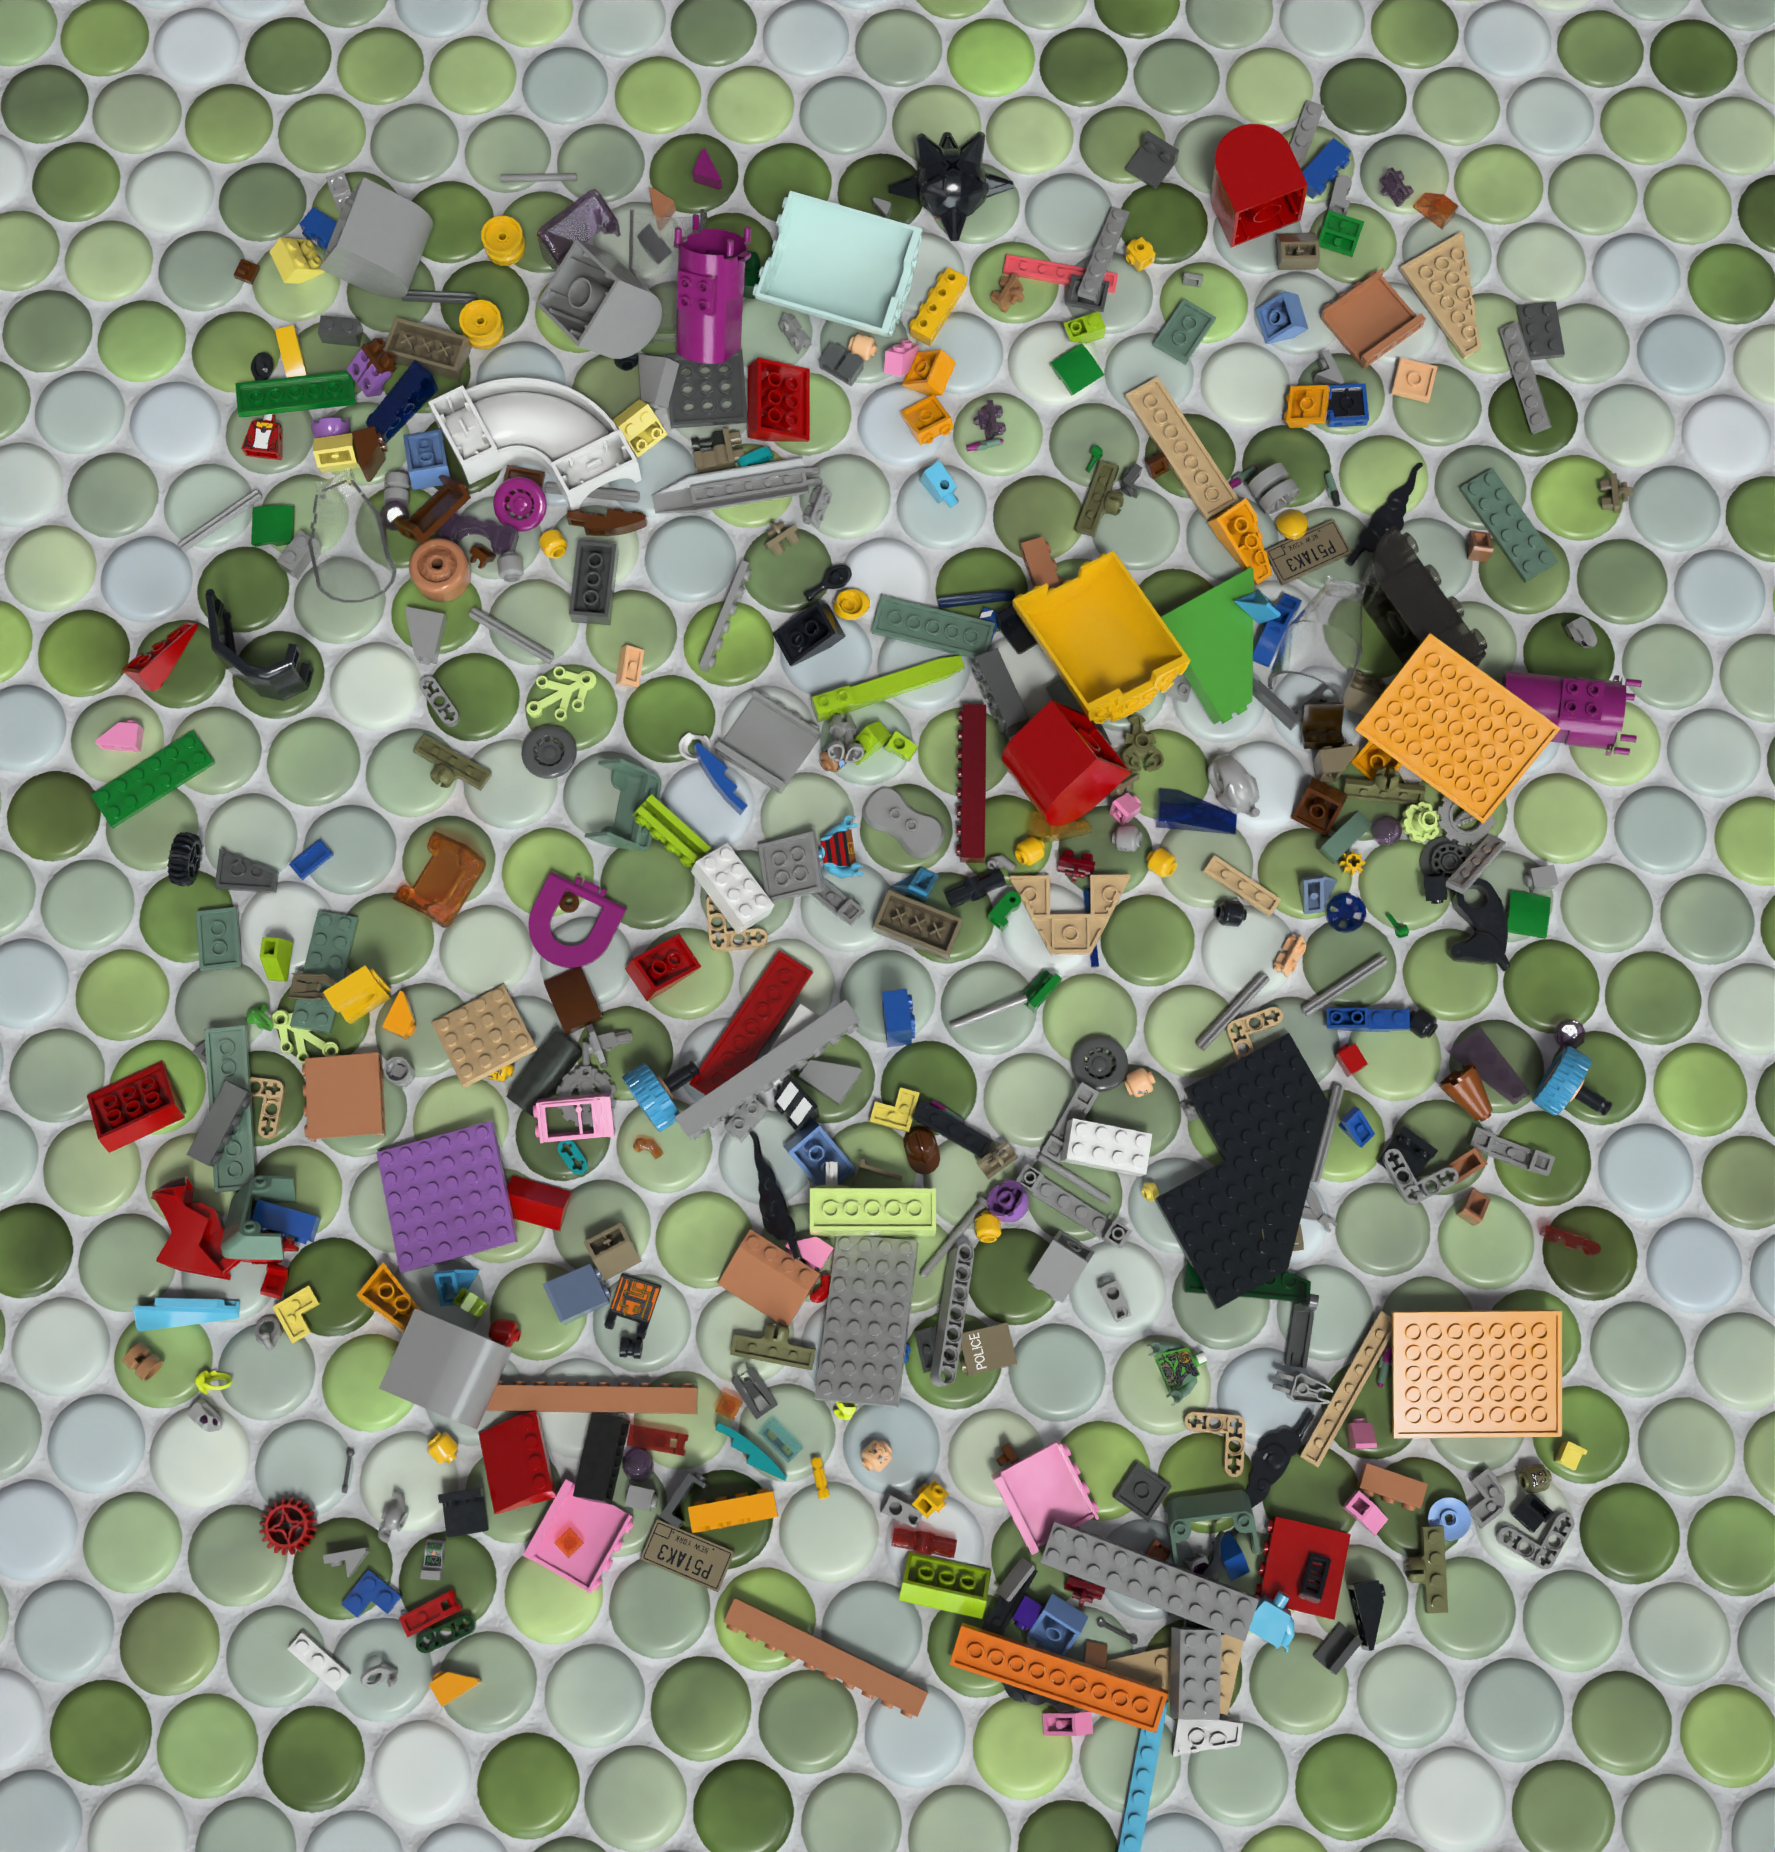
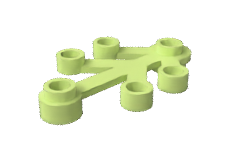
M561 666L556 667L553 671L555 678L558 680L564 678L574 681L570 685L553 682L545 676H539L536 679V684L540 689L547 688L557 692L539 702H529L526 707L528 715L532 718H538L542 715L545 707L562 699L559 709L555 711V718L560 722L565 721L572 693L579 690L578 697L572 702V707L575 712H582L585 707L584 701L587 691L596 685V677L592 672L583 671L580 674L565 671ZM559 670L563 671V674L560 676L556 675ZM586 677L590 678L587 683L583 682V679ZM545 680L546 682L544 685H540L539 681ZM577 703L582 704L580 708H575ZM533 705L538 706L535 711L531 710ZM560 712L564 713L562 718L557 717Z
M280 1009L272 1014L271 1021L273 1026L279 1029L280 1050L285 1054H290L294 1049L293 1044L289 1042L287 1029L294 1032L298 1051L297 1061L299 1063L305 1064V1061L300 1060L302 1055L310 1058V1055L306 1052L304 1039L321 1049L325 1057L339 1055L340 1049L334 1042L326 1043L311 1034V1031L291 1028L290 1023L293 1013ZM280 1017L285 1018L283 1023L278 1022ZM286 1044H289L290 1049L284 1051V1046ZM335 1048V1053L329 1055V1050Z

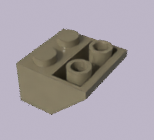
M1285 233L1276 235L1279 270L1317 269L1320 251L1319 240L1315 233Z
M1350 670L1339 702L1344 703L1345 709L1365 715L1386 689L1387 683L1380 678L1366 676L1361 671Z
M1351 743L1341 745L1339 748H1333L1332 746L1321 748L1313 761L1316 779L1323 783L1337 782L1358 752L1359 745L1353 746Z
M621 1222L584 1241L604 1281L642 1262Z

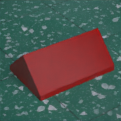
M512 1176L507 1185L513 1219L561 1231L572 1191Z

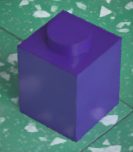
M1024 1595L1012 1617L1016 1620L1014 1625L1024 1631L1027 1627L1032 1629L1044 1606Z

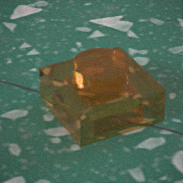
M724 1392L715 1412L734 1421L743 1401Z
M571 1527L554 1542L568 1558L584 1544L583 1540Z

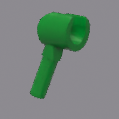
M1095 445L1090 451L1094 457L1085 470L1090 473L1095 462L1103 456V450L1098 445Z
M1388 913L1386 917L1395 928L1396 936L1398 938L1408 936L1409 929L1407 925L1399 926L1393 916Z

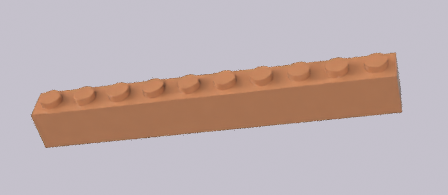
M498 1381L486 1411L698 1414V1388H693V1384L682 1383L681 1387H672V1383H660V1387H652V1383H639V1387H631V1383H618V1387L610 1386L608 1382H597V1386H589V1382H576V1386H568V1382H555V1386H547V1382L535 1381L534 1385H526V1381H513V1385H505V1381Z
M736 1597L723 1621L727 1624V1629L736 1633L741 1630L747 1633L746 1638L756 1643L759 1639L766 1643L764 1647L774 1652L777 1649L784 1651L786 1658L792 1661H796L798 1658L804 1661L803 1666L813 1671L818 1668L824 1671L823 1676L834 1680L835 1677L843 1680V1686L852 1690L854 1687L862 1690V1695L872 1700L875 1696L882 1700V1705L890 1709L896 1706L901 1709L900 1713L912 1719L913 1715L918 1717L928 1695V1691Z

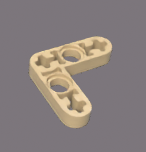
M708 896L706 899L709 942L714 951L726 952L757 949L767 944L768 936L763 929H747L739 934L736 931H727L726 918L723 914L719 913L721 912L719 909L718 913H714V907L710 905L713 901ZM720 918L723 924L721 927L715 928L711 925L712 920ZM724 931V933H720L721 941H724V943H721V947H717L716 944H713V942L717 941L716 933ZM747 934H750V938H756L757 934H761V937L765 938L761 939V943H757V940H750L751 944H748ZM735 936H743L745 939L742 945H735L733 943Z
M1270 1007L1233 1020L1228 1024L1226 1034L1236 1060L1254 1052L1249 1035L1280 1024L1283 1019V1013L1279 1008ZM1271 1012H1273L1274 1015L1278 1014V1017L1276 1018L1275 1022L1273 1019H1269L1265 1022L1267 1025H1264V1019L1261 1015H1264V1018H1267L1271 1015ZM1252 1018L1258 1019L1260 1027L1257 1029L1250 1027L1249 1020ZM1233 1025H1235L1236 1028L1240 1027L1241 1030L1238 1032V1035L1240 1038L1244 1036L1245 1039H1240L1236 1043L1234 1042V1040L1237 1039V1035L1235 1032L1232 1033L1230 1031L1232 1030ZM1239 1044H1246L1249 1049L1248 1053H1239L1237 1049Z
M250 1077L251 1084L259 1082L261 1085L260 1090L253 1093L252 1097L263 1098L258 1133L264 1139H273L279 1131L286 1092L285 1086L278 1080ZM265 1083H267L266 1086L268 1088H275V1085L280 1088V1092L278 1091L274 1095L272 1091L265 1090ZM271 1104L277 1106V1112L274 1115L267 1114V1107ZM265 1118L275 1119V1122L270 1121V1127L273 1128V1131L267 1135L263 1129L268 1127L269 1121L265 1120Z
M1203 1412L1188 1413L1184 1417V1426L1189 1431L1225 1434L1224 1472L1229 1477L1241 1475L1244 1467V1419L1238 1415ZM1192 1416H1195L1196 1420H1203L1202 1416H1206L1204 1422L1206 1429H1202L1203 1424H1196L1195 1428H1193L1191 1423H1188V1419H1192ZM1216 1417L1219 1419L1220 1427L1218 1429L1210 1428V1418ZM1234 1419H1237V1423H1241V1427L1237 1428L1236 1434H1241V1438L1236 1436L1229 1438V1433H1234V1428L1230 1426ZM1236 1440L1239 1442L1240 1449L1238 1452L1230 1451L1228 1446L1230 1441ZM1228 1454L1231 1456L1240 1455V1460L1235 1459V1465L1239 1466V1470H1236L1234 1474L1228 1469V1465L1232 1464V1458L1228 1459Z

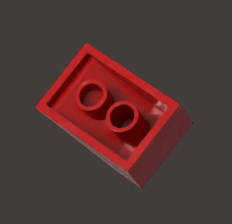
M678 934L633 958L625 970L648 1002L700 969L701 965Z

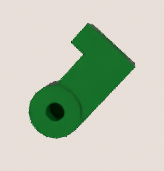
M1015 891L1006 893L988 914L987 920L1003 932L1008 926L1009 921L1007 917L1019 909L1021 896Z

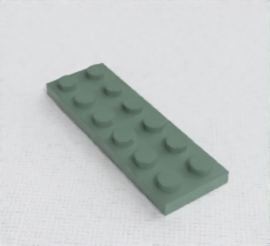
M1493 468L1460 487V492L1524 583L1558 563L1557 558Z
M881 596L871 633L975 659L976 656L988 652L995 623Z
M318 911L303 974H326L336 982L345 978L359 921L357 917ZM301 981L302 983L321 985L320 991L313 990L309 992L323 993V991L332 986L330 984ZM296 999L290 1026L291 1028L331 1034L336 1011L327 999H324V1001Z

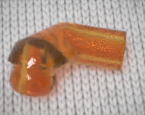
M638 1138L633 1144L636 1152L649 1150L655 1159L660 1158L664 1154L653 1139Z

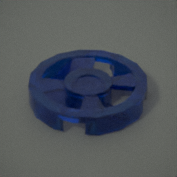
M1339 893L1334 896L1327 904L1325 911L1326 920L1329 925L1342 933H1350L1359 929L1367 914L1363 901L1359 897L1356 898L1351 895V893ZM1346 898L1353 900L1351 905L1346 904ZM1331 906L1337 908L1338 912H1331ZM1355 913H1361L1360 921L1353 917ZM1341 920L1346 921L1345 929L1338 927Z

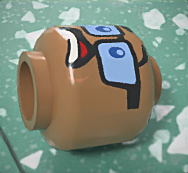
M827 748L820 753V765L825 771L838 772L847 764L845 753L840 762H836L829 757Z

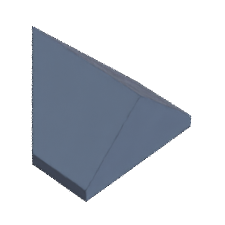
M1326 876L1302 879L1299 884L1304 914L1324 912V907L1338 881L1337 879Z

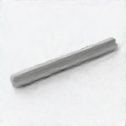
M555 482L545 483V493L562 495ZM598 487L587 497L638 503L640 492Z
M254 489L179 541L178 546L183 552H186L261 500V494L258 490Z
M476 607L471 609L469 613L470 618L548 664L554 659V654Z
M1379 955L1304 1005L1301 1009L1305 1016H1310L1388 963L1384 955Z
M1261 973L1200 1038L1196 1045L1204 1051L1269 982V977Z
M1340 1085L1332 1087L1329 1099L1330 1106L1311 1177V1182L1319 1183L1321 1180L1344 1087Z

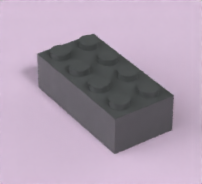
M578 540L569 609L571 622L611 625L619 556L617 543Z
M998 648L976 656L975 664H973V675L977 682L980 681L982 688H980L984 699H988L990 703L988 705L989 711L992 716H996L998 721L996 723L997 729L1000 734H1004L1006 739L1016 735L1029 722V716Z

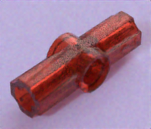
M894 1528L891 1546L913 1550V1552L921 1554H935L954 1558L957 1540L935 1536L933 1533L923 1531L914 1532Z

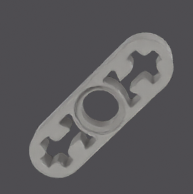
M430 676L422 678L419 683L420 690L441 721L447 727L456 726L460 721V716L437 681ZM426 683L432 684V688L435 691L434 694L426 688ZM443 697L445 703L442 706L434 705L436 698ZM446 709L451 715H454V720L450 721L447 719V715L444 712Z

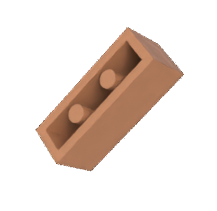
M1043 536L1021 543L1020 552L1033 588L1046 583L1049 586L1048 589L1061 586L1063 581L1056 574L1058 570L1057 564L1054 559L1051 560V548L1049 543L1045 542Z
M1364 1463L1356 1488L1362 1490L1361 1493L1363 1495L1373 1497L1375 1494L1381 1496V1501L1394 1504L1395 1501L1402 1504L1401 1508L1414 1511L1415 1508L1421 1509L1428 1484Z

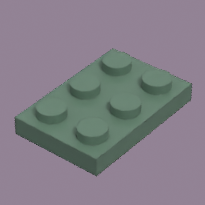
M1183 299L1155 340L1153 346L1186 365L1216 321V317L1188 300Z
M230 907L196 911L200 971L242 967L238 908Z

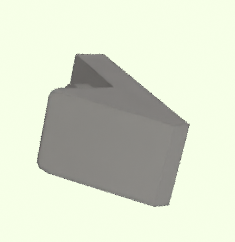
M1330 350L1323 351L1318 361L1322 372L1315 375L1313 382L1319 385H1344V379Z
M367 1547L323 1555L324 1564L330 1563L331 1567L344 1565L343 1561H345L347 1577H352L369 1554L370 1549Z

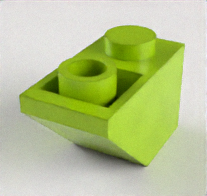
M1098 311L1063 323L1071 342L1087 344L1102 339L1105 335L1106 326Z
M880 721L867 725L854 739V743H859L864 748V756L859 761L854 762L856 765H859L878 751L892 736Z
M262 937L259 957L268 980L287 982L293 942L281 938Z

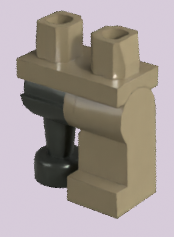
M728 428L722 429L723 431L713 432L711 437L699 441L698 437L691 438L697 473L703 474L736 467L735 463L744 455L743 448L732 450V445L742 443L740 431L729 432ZM712 447L711 451L701 452V448Z

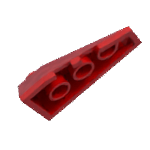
M193 622L184 623L167 635V641L155 643L151 646L153 648L151 652L145 656L141 653L122 669L123 673L144 690L153 692L160 689L163 685L162 683L168 678L198 625Z

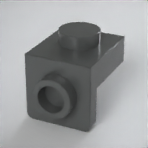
M1135 464L1132 469L1129 467L1126 470L1121 484L1122 491L1127 496H1133L1134 498H1137L1140 492V488L1134 485L1142 471V467L1138 464Z

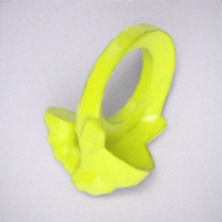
M205 1370L195 1378L194 1383L201 1393L208 1395L209 1390L228 1388L232 1383V1377L226 1373H218L216 1370L211 1372ZM214 1380H225L227 1382L222 1386L210 1384Z
M836 1402L839 1408L833 1411L836 1417L846 1421L850 1420L856 1410V1404Z

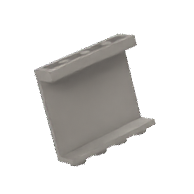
M754 690L752 692V700L722 743L718 741L715 745V753L779 794H782L820 739V731H818L819 728L813 723L807 724L802 721V717L797 713L793 712L791 714L781 703H774L769 700V696L765 693H758Z

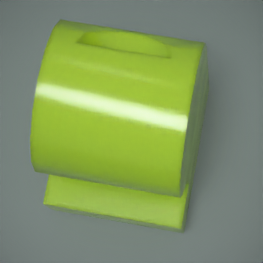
M895 731L883 749L909 762L918 747L902 734Z
M464 1287L460 1289L452 1302L477 1318L481 1317L489 1305Z

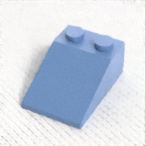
M442 430L403 435L412 489L443 486L438 477L440 475L450 477Z
M815 1120L810 1122L783 1146L816 1186L825 1185L826 1162H838V1185L857 1170Z

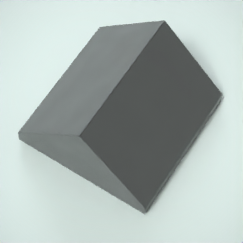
M1072 274L1066 305L1104 312L1110 281H1103L1096 301L1077 296L1084 276Z

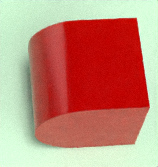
M1261 124L1242 125L1227 133L1216 149L1210 197L1213 210L1230 247L1232 248L1301 221L1308 184L1285 137L1277 130Z
M1053 700L1041 709L1009 741L1002 754L1003 765L1051 826L1065 825L1084 816L1132 773L1086 714Z

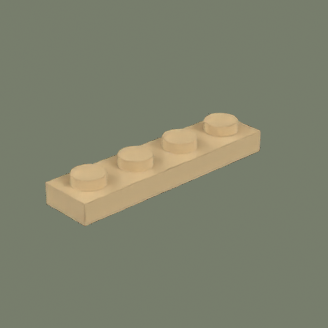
M1215 855L1203 871L1205 875L1268 917L1272 915L1282 900Z

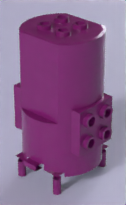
M693 214L692 230L695 231L699 230L698 214ZM675 227L673 247L678 248L676 352L681 357L694 362L707 364L724 363L741 349L745 264L751 257V253L746 252V249L751 245L746 243H749L751 239V227H744V238L725 230L702 229L701 233L695 231L687 236L686 242L683 241L686 238L681 237L682 228Z
M1505 671L1501 685L1561 728L1550 742L1564 743V745L1605 749L1606 756H1610L1617 740V731H1622L1626 700L1634 701L1635 694L1626 693V686L1641 687L1642 680L1626 679L1625 685H1622V679L1619 681V676L1617 675L1611 681ZM1621 734L1620 741L1636 743L1637 739L1636 735ZM1614 747V754L1629 755L1630 748Z

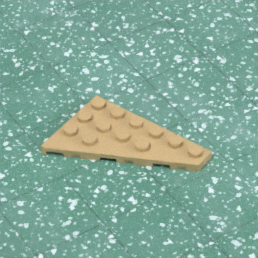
M1461 231L1402 265L1400 271L1464 360L1479 351L1481 344L1476 324L1475 303L1472 297L1473 290L1470 284L1469 263L1466 257L1467 249L1464 243V233Z
M1221 1634L1220 1714L1228 1715L1244 1643V1641L1227 1634ZM1171 1646L1106 1660L1105 1670L1168 1690L1167 1700H1170Z

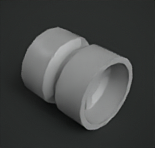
M401 472L385 474L384 486L386 489L384 490L383 502L393 507L407 506L409 504V491H407V488H410V476Z
M392 1057L384 1066V1075L393 1085L402 1088L407 1087L413 1082L415 1070L403 1057Z

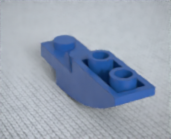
M1285 593L1283 594L1281 600L1275 606L1281 615L1267 622L1253 652L1254 662L1269 668L1301 606L1302 600Z
M1327 1008V1029L1360 1032L1410 1030V1009Z

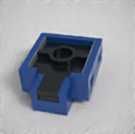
M1366 383L1329 385L1330 392L1326 417L1328 427L1366 426L1369 421Z

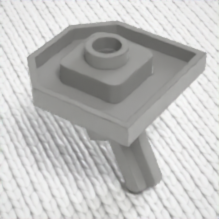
M593 1025L586 1026L589 1034V1042L586 1043L589 1054L594 1053L595 1058H598L601 1069L607 1068L603 1053L613 1050L618 1045L632 1042V1033L629 1031L617 1034L610 1032L596 1036Z

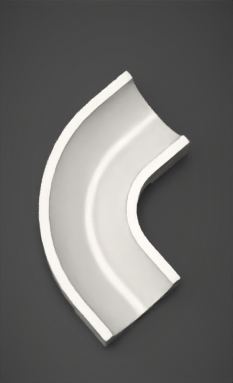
M506 378L482 383L467 390L462 385L428 402L435 422L448 440L469 485L507 467V465L530 464L545 470L551 475L570 510L574 511L580 510L581 503L591 492L608 482L624 478L632 479L635 483L642 480L638 461L621 430L616 427L614 422L598 405L583 394L567 386L535 378Z

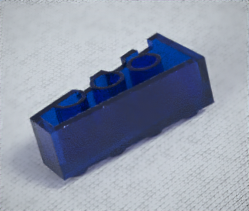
M414 360L376 410L367 418V427L375 426L377 433L381 432L386 444L438 391L432 373Z

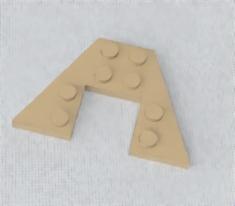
M1130 874L1090 875L1091 914H1050V875L1010 876L1012 885L1021 896V901L1050 955H1091L1130 880Z

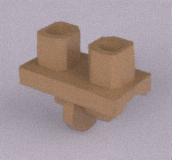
M1015 273L1011 277L1003 276L1000 280L1002 292L995 290L990 297L992 302L998 305L1001 312L1004 313L1007 312L1011 304L1014 305L1016 301L1023 302L1025 298L1022 294L1024 290L1023 285L1019 282V276Z

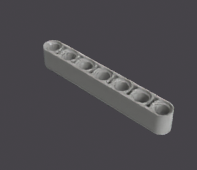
M967 1243L953 1247L948 1256L930 1380L936 1387L952 1384L956 1378L974 1260V1249ZM960 1250H961V1251L963 1252V1254H964V1257H963V1258H962V1257L960 1256V1254H959V1251H960ZM957 1270H958V1271L960 1272V1274H961V1277H960V1278H959V1277L957 1276V1274H956V1271H957ZM954 1290L957 1292V1299L953 1295ZM950 1311H953L954 1319L951 1317ZM947 1331L951 1333V1340L947 1336ZM945 1351L948 1354V1360H946L944 1357ZM941 1372L945 1375V1381L941 1378Z

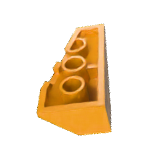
M1244 498L1207 523L1217 539L1244 571L1250 567L1253 568L1254 583L1258 585L1272 575L1267 552L1264 551L1261 539L1263 537L1257 525V514L1247 498Z

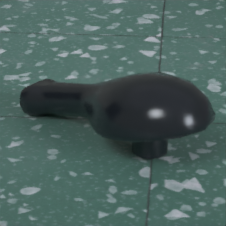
M265 352L258 353L252 360L251 372L255 381L267 380L273 371V360Z
M843 564L831 567L826 572L823 581L813 589L806 590L803 595L807 601H811L816 595L826 589H839L845 586L851 579V568Z

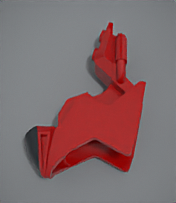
M187 1175L170 1180L152 1191L151 1199L157 1202L172 1231L156 1258V1262L179 1271L225 1280L231 1279L229 1272L240 1262L252 1264H278L282 1262V1260L225 1258L221 1253L220 1247L225 1229L221 1214L203 1203H192L194 1187ZM287 1238L282 1240L283 1252H298L299 1247L294 1245L295 1241Z

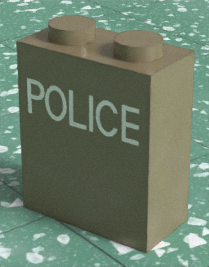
M1008 1323L962 1333L960 1352L962 1351L964 1360H960L963 1373L967 1372L968 1376L1017 1365Z

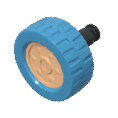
M1566 1046L1555 1058L1532 1097L1534 1104L1555 1116L1573 1098L1594 1111L1600 1112L1602 1116H1605L1613 1105L1611 1101H1607L1605 1097L1583 1084L1592 1060L1571 1046Z
M690 1061L689 1064L682 1066L662 1080L660 1076L656 1077L646 1063H641L626 1073L622 1080L656 1130L662 1132L677 1122L675 1116L680 1114L672 1101L674 1099L672 1093L694 1079L696 1075H700V1071L695 1063Z

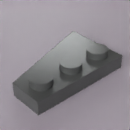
M219 849L215 880L216 889L276 893L279 875L276 871Z

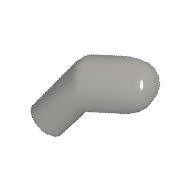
M1003 855L991 857L987 861V867L991 870L1005 868L1012 873L1017 867L1015 863Z

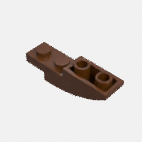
M617 508L613 510L608 509L606 516L600 513L587 514L581 510L568 511L566 517L569 525L584 527L586 535L590 536L627 534L646 527L648 523L646 515L641 512L628 513Z

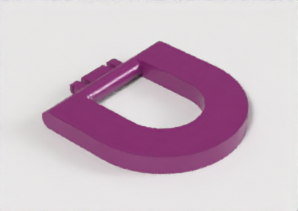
M551 872L530 913V939L537 952L553 965L562 968L587 966L599 959L608 949L627 908L605 898L607 890L603 888L600 894H597L600 887L586 880L580 886L583 880L580 877H577L574 883ZM566 890L603 908L589 937L577 946L562 945L554 939L551 933L552 918Z

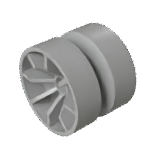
M1276 463L1266 468L1248 484V488L1254 497L1261 498L1259 504L1267 515L1273 514L1287 506L1301 491L1293 479L1286 480L1289 473L1282 463Z

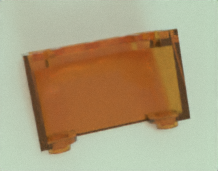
M434 831L427 845L432 857L414 886H401L394 895L393 900L436 925L447 928L452 924L485 870L486 863L469 846Z

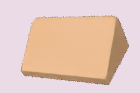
M630 645L621 647L615 684L639 687L644 656L643 649Z

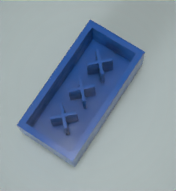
M907 989L882 992V1011L887 1048L911 1045L912 1039L915 1038L916 1027L915 1016L912 1013V995L907 994Z

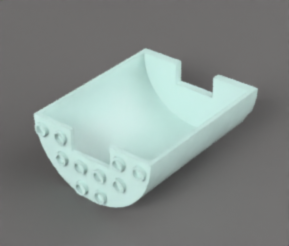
M790 191L788 197H785L783 200V213L779 214L776 225L778 226L779 236L773 242L772 257H768L765 266L761 267L759 284L754 286L753 295H755L756 300L890 338V336H893L896 330V323L899 324L913 282L914 272L912 270L916 269L922 228Z

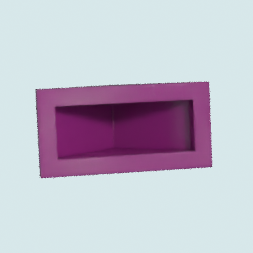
M704 148L701 150L693 170L694 182L720 190L722 189L721 178Z

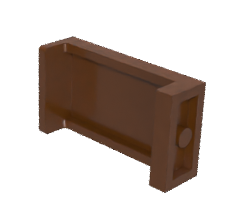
M440 475L438 478L442 482L443 487L408 520L396 516L392 523L402 536L423 544L471 498L467 492L468 488L463 482H457L452 477Z

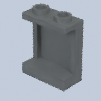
M697 1472L694 1474L688 1473L660 1517L680 1529L685 1521L675 1515L676 1511L695 1483L707 1489L709 1486L705 1483L707 1479Z

